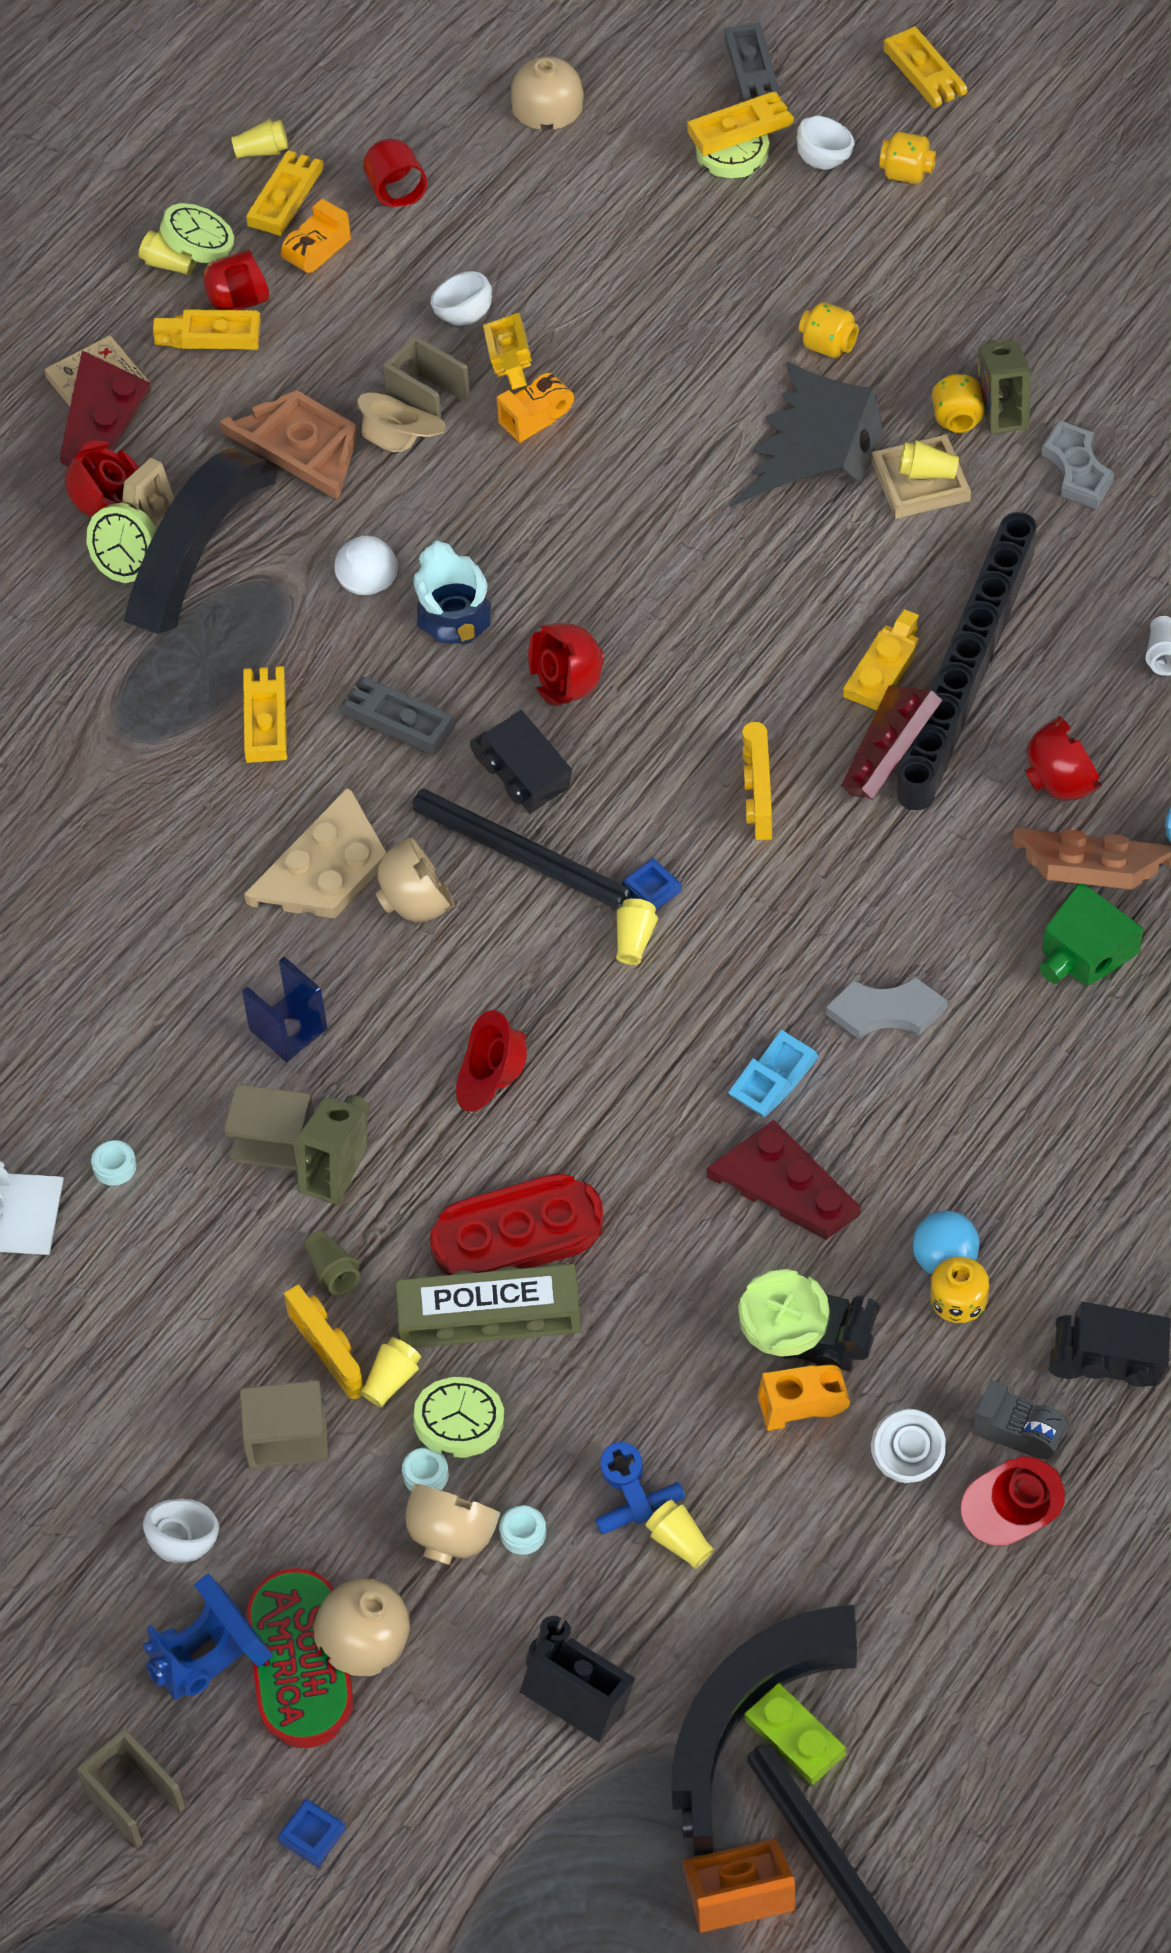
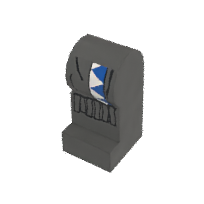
M991 1380L975 1412L973 1435L1033 1457L1049 1459L1054 1455L1068 1424L1065 1417L1058 1411L1043 1405H1034L1031 1401L1008 1393V1386Z

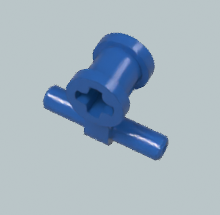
M617 1442L604 1450L600 1460L603 1478L611 1487L622 1490L628 1504L596 1517L595 1522L601 1534L611 1532L633 1521H636L637 1525L649 1520L653 1513L667 1501L672 1499L676 1503L685 1499L683 1488L678 1482L645 1496L639 1482L643 1473L642 1458L639 1451L633 1445L626 1442ZM622 1456L624 1461L633 1460V1463L629 1465L630 1474L622 1476L618 1470L610 1471L615 1466V1457Z

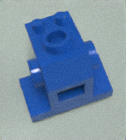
M209 1573L194 1584L204 1598L205 1605L201 1615L192 1625L179 1633L175 1629H167L159 1633L152 1625L147 1627L148 1641L143 1644L145 1652L150 1654V1660L146 1662L147 1671L157 1687L164 1685L174 1700L185 1695L194 1696L201 1693L209 1685L211 1679L244 1653L258 1668L273 1656L227 1592ZM210 1638H213L217 1645L200 1659L194 1660L191 1654Z

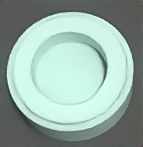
M118 1140L102 1143L95 1149L91 1157L95 1177L101 1183L110 1186L121 1185L129 1181L137 1168L133 1149L125 1142Z
M428 1447L418 1448L410 1452L402 1464L403 1480L406 1487L412 1491L414 1484H421L442 1490L449 1477L448 1464L444 1455L431 1451Z
M525 1505L513 1507L500 1520L501 1541L509 1551L515 1554L525 1555L533 1553L543 1545L546 1539L545 1519L533 1507Z

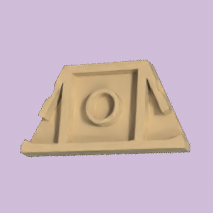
M347 788L244 894L246 904L251 907H259L260 902L282 905L283 911L310 912L315 916L336 918L377 875L379 863L386 854V851L351 790Z

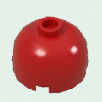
M90 441L83 445L72 458L65 474V487L72 503L80 512L91 518L102 508L123 502L124 482L139 469L136 462L126 452L120 450L116 454L112 450L106 449L110 443L104 441Z
M563 622L541 626V631L532 634L528 648L530 674H538L539 681L543 685V687H535L538 694L548 704L554 706L568 704L588 696L595 689L601 677L604 664V654L601 647L585 628Z
M1058 716L1038 729L1028 742L1026 754L1030 767L1024 770L1036 792L1044 788L1052 798L1061 801H1074L1100 789L1102 784L1098 781L1100 777L1079 740L1076 741L1073 737L1069 738L1067 732L1071 728L1062 716Z

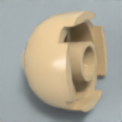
M545 56L526 62L515 74L511 85L510 97L513 114L522 124L533 129H541V124H553V129H558L574 122L583 109L584 92L579 74L568 62L557 57Z
M408 837L384 855L379 863L377 872L381 889L375 893L388 914L395 910L405 920L415 923L427 922L455 906L444 881L440 883L435 874L436 868L413 838Z
M421 1484L413 1485L405 1514L407 1530L411 1538L426 1548L423 1557L446 1565H450L452 1557L468 1559L479 1554L488 1545L500 1516V1512L474 1501L471 1503L458 1498L457 1495Z
M352 1579L339 1584L323 1600L313 1624L314 1641L318 1649L322 1646L324 1652L330 1657L329 1663L336 1669L353 1676H373L381 1673L383 1668L390 1666L392 1663L394 1664L400 1658L410 1631L409 1612L400 1595L388 1584L375 1579Z

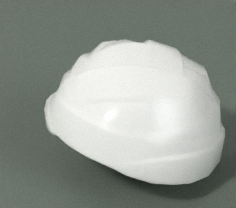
M823 116L805 118L797 129L798 153L803 161L813 168L824 170L834 168L848 159L853 152L854 139L851 133L843 125Z
M479 272L459 273L444 281L433 292L431 306L434 313L441 320L454 326L471 325L482 318L488 311L492 298V286L487 277Z
M359 536L347 542L338 551L334 563V572L339 583L347 591L358 595H372L391 586L397 577L398 562L390 547L379 538Z
M900 1409L885 1416L875 1428L871 1441V1453L876 1466L884 1475L902 1483L919 1482L933 1474L941 1465L945 1456L946 1439L936 1419L928 1413L918 1409Z
M175 1499L163 1501L151 1507L145 1514L143 1530L148 1544L160 1558L172 1563H187L201 1558L213 1547L219 1532V1523L215 1514L206 1505L191 1499Z

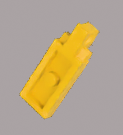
M183 310V315L175 316V318H154L155 345L182 349H258L261 324L260 312L258 310Z
M519 312L484 324L483 328L490 361L495 374L497 373L498 377L507 375L512 390L527 385L523 368L531 366L530 361H532L524 324Z
M904 609L893 628L885 625L882 632L879 631L843 688L844 698L877 711L888 686L898 685L916 656V647L919 643V638L915 637L919 628L917 627L918 614Z

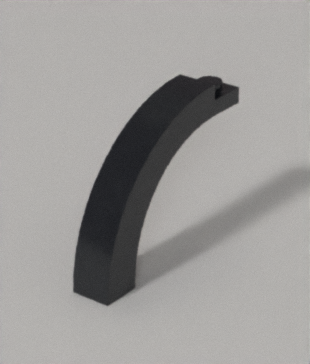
M231 447L220 451L206 461L179 491L161 520L136 576L124 622L156 634L176 628L192 575L213 533L228 512L242 498L255 490L275 484L278 469L266 465V460L262 457Z
M854 1605L828 1607L806 1612L783 1620L761 1631L730 1654L709 1676L694 1698L681 1727L672 1766L673 1810L682 1809L683 1838H693L694 1855L713 1853L711 1795L714 1773L727 1739L745 1716V1713L778 1683L784 1686L810 1674L828 1670L856 1668L857 1638Z

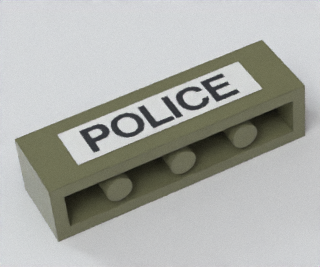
M554 1262L536 1268L519 1269L517 1267H503L492 1272L474 1273L472 1271H458L447 1276L429 1277L427 1275H414L408 1279L396 1280L400 1339L412 1348L581 1333L575 1264L564 1265Z

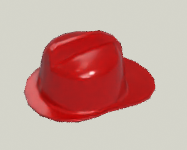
M497 1010L486 1011L478 1017L472 1027L467 1051L458 1075L456 1099L460 1107L468 1112L478 1111L488 1104L497 1089L505 1088L516 1080L522 1073L527 1060L525 1034L509 1027V1022L504 1014Z
M1020 1456L1010 1459L981 1475L967 1487L961 1500V1516L966 1528L976 1539L989 1545L1005 1546L1023 1539L1057 1518L1065 1504V1488L1055 1467L1052 1468L1049 1464L1035 1457Z

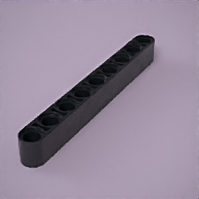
M1014 512L1002 519L931 688L942 701L900 762L897 798L899 803L909 810L925 809L930 806L935 798L1033 559L1037 525L1035 520L1026 513Z

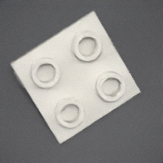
M0 1161V1252L50 1255L63 1177L8 1174L4 1169V1163Z

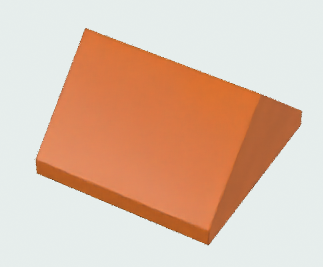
M776 1838L682 1860L700 1933L795 1911L794 1876Z

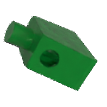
M1079 884L1046 926L1042 951L1048 958L1039 965V970L1043 977L1052 984L1059 983L1069 973L1082 984L1092 985L1140 953L1143 927L1085 884Z

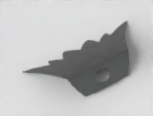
M787 362L789 376L798 392H785L782 396L794 408L768 415L766 417L768 423L775 429L782 431V433L770 437L754 448V451L757 453L775 457L762 463L752 471V474H766L743 491L732 502L730 507L784 484L843 467L854 479L862 482L882 429L873 388L860 387L828 379ZM865 429L869 437L860 446V434Z

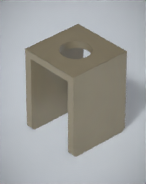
M416 335L383 365L386 395L406 405L429 412L440 419L439 394L437 391L416 380L415 378L419 375L463 401H467L470 398L467 366ZM408 360L406 370L404 372L399 370L401 365Z
M237 1085L224 1128L227 1136L234 1137L230 1152L231 1161L298 1171L297 1137L314 1114L311 1094Z
M319 1381L240 1389L243 1443L250 1469L325 1461L329 1458L325 1407L322 1405Z
M124 1728L76 1769L87 1796L138 1849L143 1845L137 1824L103 1787L106 1783L132 1762L179 1813L186 1807L178 1784ZM115 1755V1757H114V1759L111 1761V1763H110L108 1766H106L104 1769H102V1770L99 1771V1769L101 1768V1766H102L110 1757H112V1756Z

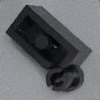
M522 709L488 732H483L470 741V747L476 759L490 774L496 773L504 782L505 790L510 799L518 805L521 803L529 814L569 789L572 768Z
M826 1294L830 1315L825 1335L813 1348L799 1355L782 1356L781 1358L793 1359L796 1357L814 1362L818 1366L835 1365L842 1370L851 1372L854 1360H864L870 1354L874 1341L871 1332L877 1314L880 1311V1305L873 1299L868 1298L864 1310L862 1307L864 1302L863 1296L854 1297L850 1304L848 1299Z
M1081 1302L1075 1313L1074 1326L1071 1327L1072 1315H1063L1056 1319L1055 1348L1050 1351L1049 1371L1056 1377L1065 1379L1078 1378L1083 1375L1093 1379L1107 1377L1126 1381L1132 1386L1145 1387L1149 1385L1156 1386L1168 1367L1171 1319L1169 1317Z
M548 1616L543 1619L540 1625L538 1638L533 1640L526 1656L528 1668L520 1693L595 1741L600 1742L623 1714L636 1678L573 1638L567 1641L571 1633L569 1623L565 1620L561 1629H558L561 1617Z

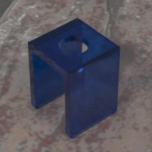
M283 957L279 960L285 994L281 1001L271 1007L249 987L243 989L242 994L249 1030L285 1062H288L325 1032L328 1027L321 988L286 957ZM284 1019L298 1021L301 1025L299 1032L288 1037Z

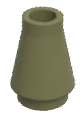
M324 1231L315 1232L306 1239L304 1248L310 1256L320 1287L333 1295H343L351 1291L360 1280L358 1261L330 1239Z

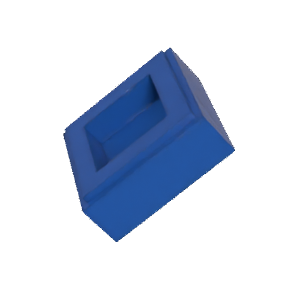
M654 858L622 880V885L630 888L632 899L648 901L656 907V910L681 892V883Z
M305 1798L277 1837L280 1844L314 1866L319 1867L345 1832L346 1826L343 1821Z

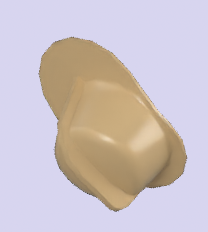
M365 393L357 399L358 408L363 413L361 430L363 437L384 450L403 452L413 445L418 436H437L446 429L445 422L438 416L406 405L391 396L380 393Z

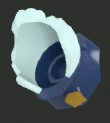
M436 540L421 552L419 557L421 567L414 575V587L420 600L417 603V626L429 633L440 643L469 644L490 626L491 602L485 598L487 582L480 568L474 564L470 557L458 556L449 544Z

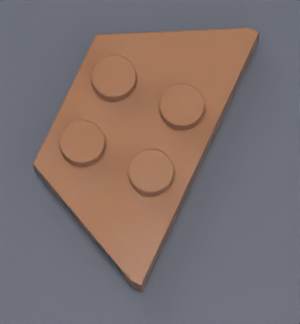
M297 390L280 396L274 402H265L252 407V415L233 421L229 416L220 421L221 433L337 500L340 497L358 436L357 424Z
M1014 828L1013 847L1026 848L1025 859L1031 865L1036 866L1039 869V873L1046 880L1132 890L1142 884L1143 880L1157 875L1160 863L1171 866V845L1129 841L1128 838L1116 834L1106 835L1102 838L1087 836L1084 832L1078 830H1065L1062 833Z

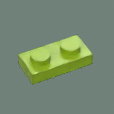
M780 1683L745 1713V1722L811 1786L846 1755V1747Z

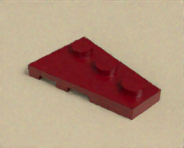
M82 350L60 453V463L69 466L78 450L90 441L110 443L106 449L113 451L150 392V382Z
M889 685L841 787L851 796L873 799L939 706L942 699L932 690Z
M775 1120L769 1122L706 1168L707 1178L719 1184L723 1181L741 1190V1195L753 1202H756L757 1199L779 1210L780 1216L826 1240L860 1215V1205Z

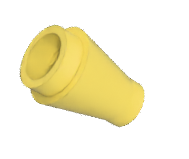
M271 118L240 135L231 137L238 159L250 156L281 155L282 150L289 148L282 121L272 122Z
M150 230L145 235L139 249V258L145 260L147 266L176 271L188 276L193 272L197 263L190 259L192 254L184 250L182 254L175 252L164 241L160 231L154 232Z
M917 440L914 441V444L904 442L898 472L899 474L907 475V479L947 478L954 480L959 456L950 455Z
M627 899L623 901L622 907L617 910L616 959L619 962L629 965L641 963L643 952L658 921V917L655 914L656 907L652 903L641 899Z
M391 1337L387 1344H381L366 1384L360 1392L361 1395L371 1403L382 1408L387 1400L419 1370L417 1363L421 1359V1355L407 1343L398 1338Z
M672 1499L664 1503L646 1523V1527L652 1532L650 1535L652 1539L687 1561L694 1569L703 1564L714 1551V1548L706 1541L683 1504L678 1506Z

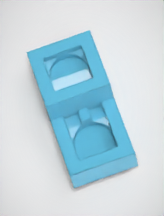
M781 1030L759 1061L754 1058L751 1060L728 1094L762 1117H766L796 1087L819 1056L815 1050Z

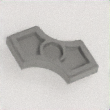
M1058 420L1042 446L1041 456L1050 459L1061 470L1064 477L1061 488L1062 497L1098 509L1113 484L1114 473L1100 464L1095 458L1091 448L1094 442L1093 432Z
M916 977L901 986L889 989L867 987L854 980L826 1007V1016L858 1039L863 1038L872 1031L884 1028L903 1029L916 1036H920L947 1009L948 1000Z

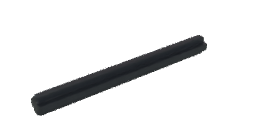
M420 789L413 799L414 811L618 910L622 907L624 900L631 898L629 887L427 789Z
M763 1744L757 1746L748 1754V1764L875 1953H910L770 1745Z

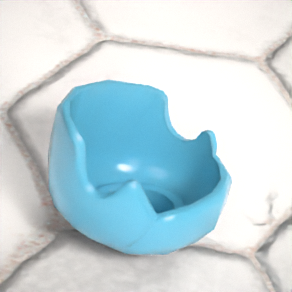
M944 1210L929 1214L918 1224L912 1239V1250L914 1258L926 1273L933 1274L934 1269L943 1260L951 1257L964 1256L976 1261L980 1241L978 1232L969 1219L963 1214Z

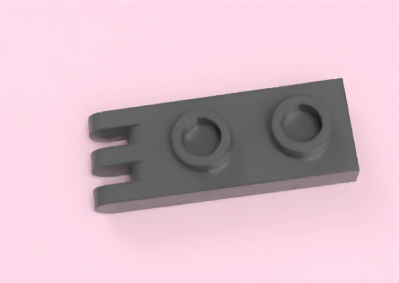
M754 23L724 28V39L742 102L750 100V93L753 92L756 97L765 95L766 90H769V93L777 92L780 96L761 24Z
M367 677L359 679L356 683L357 688H353L348 694L349 700H344L339 706V710L344 715L433 755L455 726L454 716Z

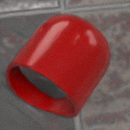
M389 138L376 142L368 149L363 160V170L378 201L386 206L400 207L412 205L423 197L427 189V178L414 152L406 143L399 139ZM411 168H416L420 171V181L412 192L397 199L388 195L385 189L386 185L404 178Z
M250 249L213 260L204 270V289L208 300L216 310H240L267 302L269 299L266 280Z

